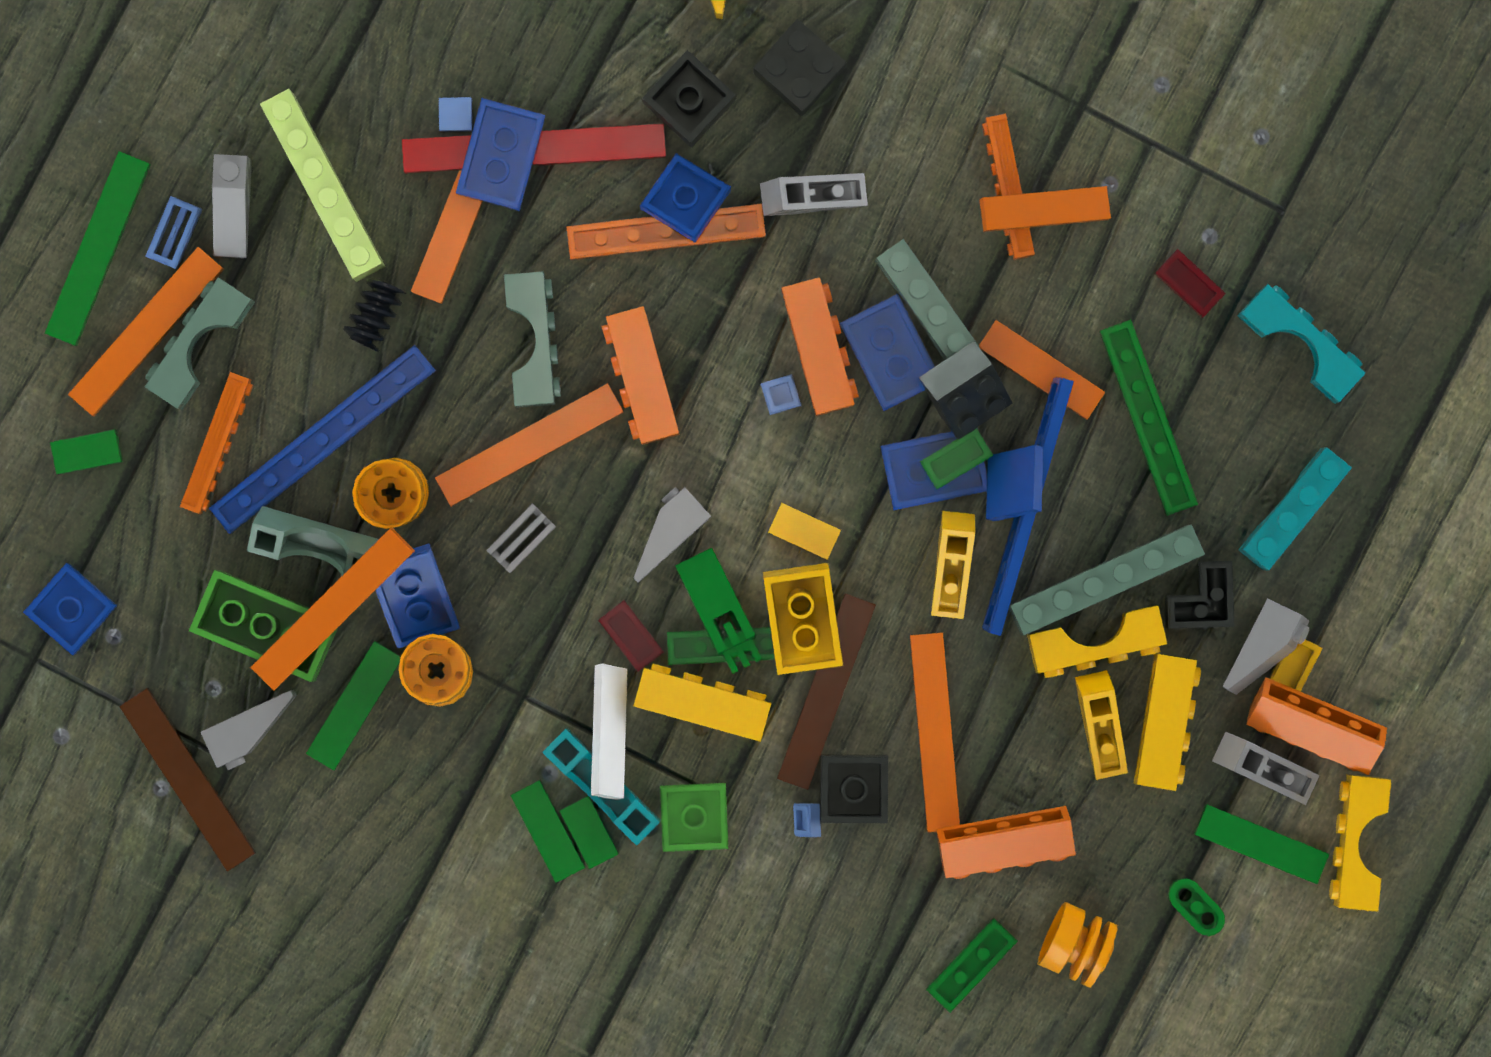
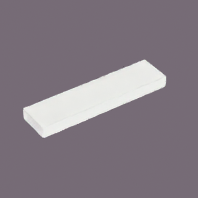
M607 664L595 665L591 795L618 800L624 798L627 669Z

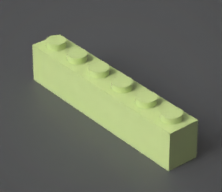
M287 89L260 103L352 279L358 282L384 268L385 265L294 93Z

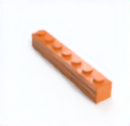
M1006 114L986 117L985 123L982 124L984 136L988 135L989 139L986 148L988 156L992 155L993 163L990 164L992 176L996 175L997 183L994 184L996 196L1022 194ZM1030 228L1003 230L1004 235L1009 236L1010 244H1007L1008 255L1013 256V260L1035 255Z
M232 372L229 373L180 504L181 508L198 514L207 511L210 504L208 496L210 492H214L217 485L215 480L217 472L221 473L224 467L223 456L225 453H229L232 442H229L232 434H236L239 423L236 421L239 415H243L246 408L244 403L246 395L250 396L253 385L251 384V379Z

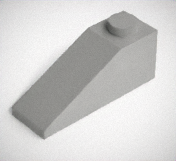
M214 154L212 182L214 257L247 258L252 160L248 156Z
M864 173L778 177L760 183L764 216L791 215L868 206Z
M675 487L662 499L665 505L658 513L633 577L638 583L712 517L685 487L681 491Z
M1267 598L1223 687L1237 695L1296 649L1298 644H1302L1305 641L1309 632V627L1307 626L1309 620L1303 615Z
M295 689L201 731L200 733L216 767L219 768L225 765L227 770H230L245 763L246 761L243 756L252 753L297 696Z
M1225 732L1212 762L1304 805L1307 804L1320 776L1228 732Z

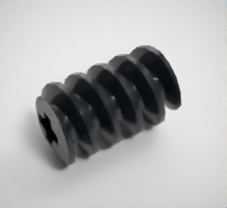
M369 278L366 280V283L373 290H362L360 293L367 302L355 303V307L361 312V315L350 314L349 319L355 324V327L344 326L343 330L350 336L349 339L379 352L380 350L373 344V341L385 340L379 329L389 330L391 326L384 318L396 317L397 314L390 306H401L402 302L395 295L396 293H407L382 280Z

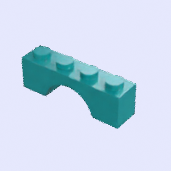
M1267 284L1237 316L1261 338L1276 332H1286L1301 338L1311 350L1314 360V369L1310 383L1332 403H1339L1365 375V372L1360 368L1363 363L1351 352L1343 353L1336 346L1338 340L1325 329L1320 332L1311 324L1314 319L1308 312L1301 307L1296 310L1287 301L1290 297L1280 287L1275 285L1272 288Z
M1320 448L1302 470L1298 479L1281 502L1255 528L1238 550L1263 571L1270 570L1352 467L1329 448Z
M568 728L542 752L565 776L577 784L636 846L660 823L661 819L625 784L623 799L615 800L591 795L592 751Z

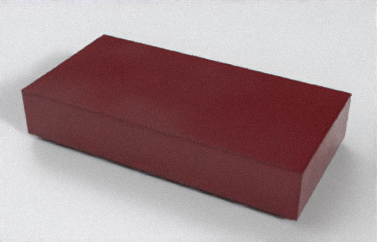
M1179 249L1154 273L1201 318L1226 294Z
M625 600L598 620L637 672L664 653Z

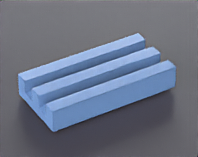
M170 196L145 257L178 270L202 209ZM175 206L181 207L160 256L156 254ZM187 211H191L192 213L172 260H170L168 257Z

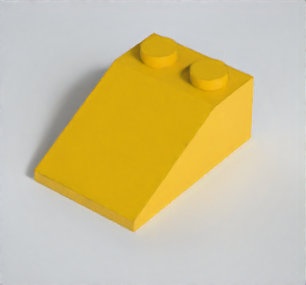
M828 563L763 572L777 675L843 666Z

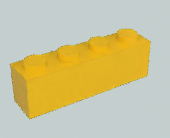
M1154 654L1133 782L1136 785L1176 791L1177 784H1183L1185 765L1180 764L1182 752H1188L1191 736L1189 732H1186L1187 720H1193L1196 700H1191L1193 687H1198L1201 676V668L1196 667L1197 660Z
M652 663L651 669H643L633 707L761 742L771 707V702L765 701L766 694L747 690L746 695L733 692L735 688L733 685L719 681L715 682L714 687L702 684L703 677L684 672L683 678L670 675L671 668Z

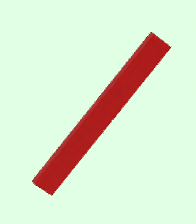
M664 124L542 131L532 166L666 158ZM471 135L402 139L404 173L462 170Z

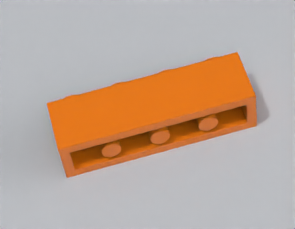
M820 277L782 287V295L815 416L854 406L853 399L858 398L859 395L854 378L848 380L845 367L850 366L846 348H839L836 335L841 334L837 315L830 316L827 304L833 302L828 283L822 284Z
M644 306L606 316L607 325H603L602 330L606 344L613 343L616 356L611 357L615 376L622 375L625 388L619 389L624 408L631 407L634 419L628 421L633 440L639 438L641 445L680 435Z
M1265 677L1250 705L1246 725L1253 727L1259 732L1280 738L1290 745L1299 746L1315 753L1321 758H1328L1346 766L1350 770L1359 771L1366 775H1369L1383 751L1387 734V727L1267 677Z
M1066 806L936 829L945 878L962 879L974 873H996L1003 868L1013 866L1029 867L1036 862L1047 860L1062 861L1069 856L1076 855L1071 819Z

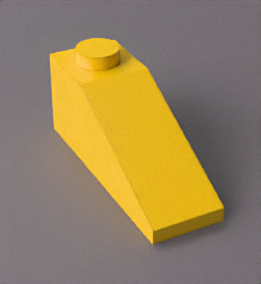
M942 511L931 616L964 619L975 539V514Z
M1108 671L1075 677L1079 705L1096 780L1128 773L1115 689Z

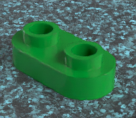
M1180 878L1170 885L1168 890L1169 902L1197 932L1205 936H1212L1222 930L1225 924L1224 912L1195 881L1188 878ZM1183 888L1190 891V896L1187 900L1179 899V891ZM1206 912H1210L1213 916L1209 924H1203L1201 921L1202 915Z

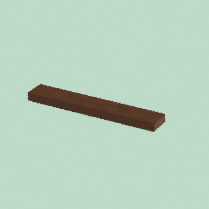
M846 593L844 594L836 616L843 666L816 670L777 779L806 790L809 789L876 604Z
M146 688L119 706L226 871H230L256 853L150 689Z

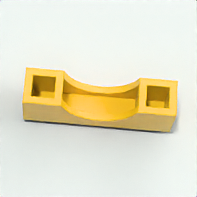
M1158 605L1124 612L1120 627L1115 635L1107 642L1097 646H1084L1076 643L1065 633L1062 627L1027 634L1035 672L1038 674L1044 672L1045 678L1064 674L1063 668L1076 665L1077 671L1096 667L1095 661L1108 658L1109 664L1128 660L1127 653L1140 651L1141 656L1161 652L1159 646L1167 644Z
M1346 774V781H1341L1339 800L1344 801L1343 814H1338L1336 820V833L1340 834L1339 847H1334L1333 866L1337 867L1336 880H1331L1329 897L1334 899V906L1338 908L1376 912L1379 910L1381 878L1372 874L1364 866L1359 855L1358 843L1361 832L1367 823L1377 816L1388 813L1391 789L1390 779Z

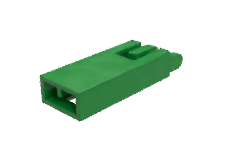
M713 548L675 565V569L718 656L723 655L731 673L738 672V667L733 661L737 657H739L744 668L750 666L745 655L749 651L756 663L761 661L762 658L753 641L756 639V635ZM729 613L738 633L735 632L729 621L723 624V628L728 635L727 638H724L715 619Z

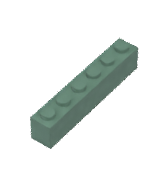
M1192 524L1186 525L1010 604L1009 610L1020 634L1024 636L1205 555Z

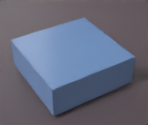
M472 97L439 98L440 132L473 131Z
M792 374L761 383L770 415L801 406Z
M794 803V835L798 837H821L820 804Z

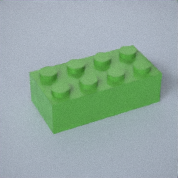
M214 570L189 631L258 660L309 607L221 570ZM337 629L292 675L309 682L316 681Z

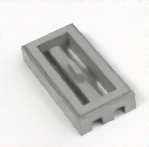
M532 503L486 551L511 573L556 526ZM533 513L537 516L502 554L496 551ZM543 522L547 527L509 563L506 558Z

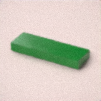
M541 780L510 795L556 883L585 868Z
M992 918L926 988V991L951 1013L1018 940L996 919Z

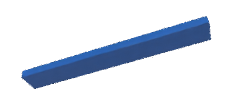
M412 346L209 508L226 531L232 534L257 514L262 506H267L436 370L417 346Z
M1060 377L1053 378L1034 444L1043 447L1042 491L1074 382ZM1036 513L1013 517L982 626L983 630L999 636L1002 634Z

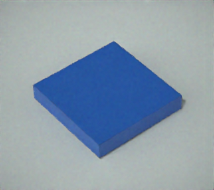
M676 153L640 204V209L696 243L730 193L731 186Z
M1032 445L993 454L992 457L988 458L987 520L999 521L1042 512L1043 447Z
M66 563L23 613L71 655H75L114 611L117 605L72 565Z

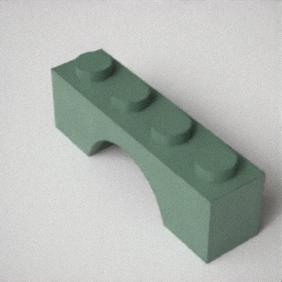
M904 239L876 258V264L893 288L912 309L944 360L975 341Z
M543 271L505 274L506 307L508 310L524 316L531 323L536 338L535 349L530 360L521 369L512 373L514 406L521 408L556 405L555 397H561L560 378H553L552 364H558L557 344L551 345L550 332L556 331L555 314L554 312H548L547 299H553L552 279H545Z
M219 277L215 283L210 281L205 286L200 295L203 301L197 310L192 308L182 321V324L185 326L178 337L172 336L163 350L167 353L160 365L154 363L145 377L148 380L145 388L179 410L184 409L201 384L192 368V352L197 341L205 333L216 328L228 327L238 329L255 301Z
M262 506L252 523L247 552L276 560L293 555L315 557L333 565L342 576L379 539Z

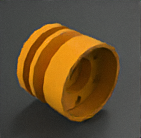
M390 458L374 461L364 467L355 479L352 494L354 506L361 518L372 526L388 529L406 525L417 519L426 508L429 488L428 481L419 467L405 459ZM393 484H395L396 490L401 491V495L395 497L394 501H392L391 495L386 494V489L391 488Z
M429 634L418 637L406 647L400 657L398 671L401 684L409 695L426 705L441 707L453 704L465 695L471 685L473 676L471 658L462 646L446 636ZM434 664L439 667L442 664L445 665L442 669L445 674L442 679L437 676L433 679L431 678L433 675L431 667Z
M1064 902L1049 927L1039 953L1037 965L1059 974L1067 962L1071 963L1069 979L1076 981L1083 971L1081 984L1091 988L1110 960L1114 949L1117 924L1108 921L1100 932L1102 918L1095 916L1088 927H1085L1083 925L1086 911Z

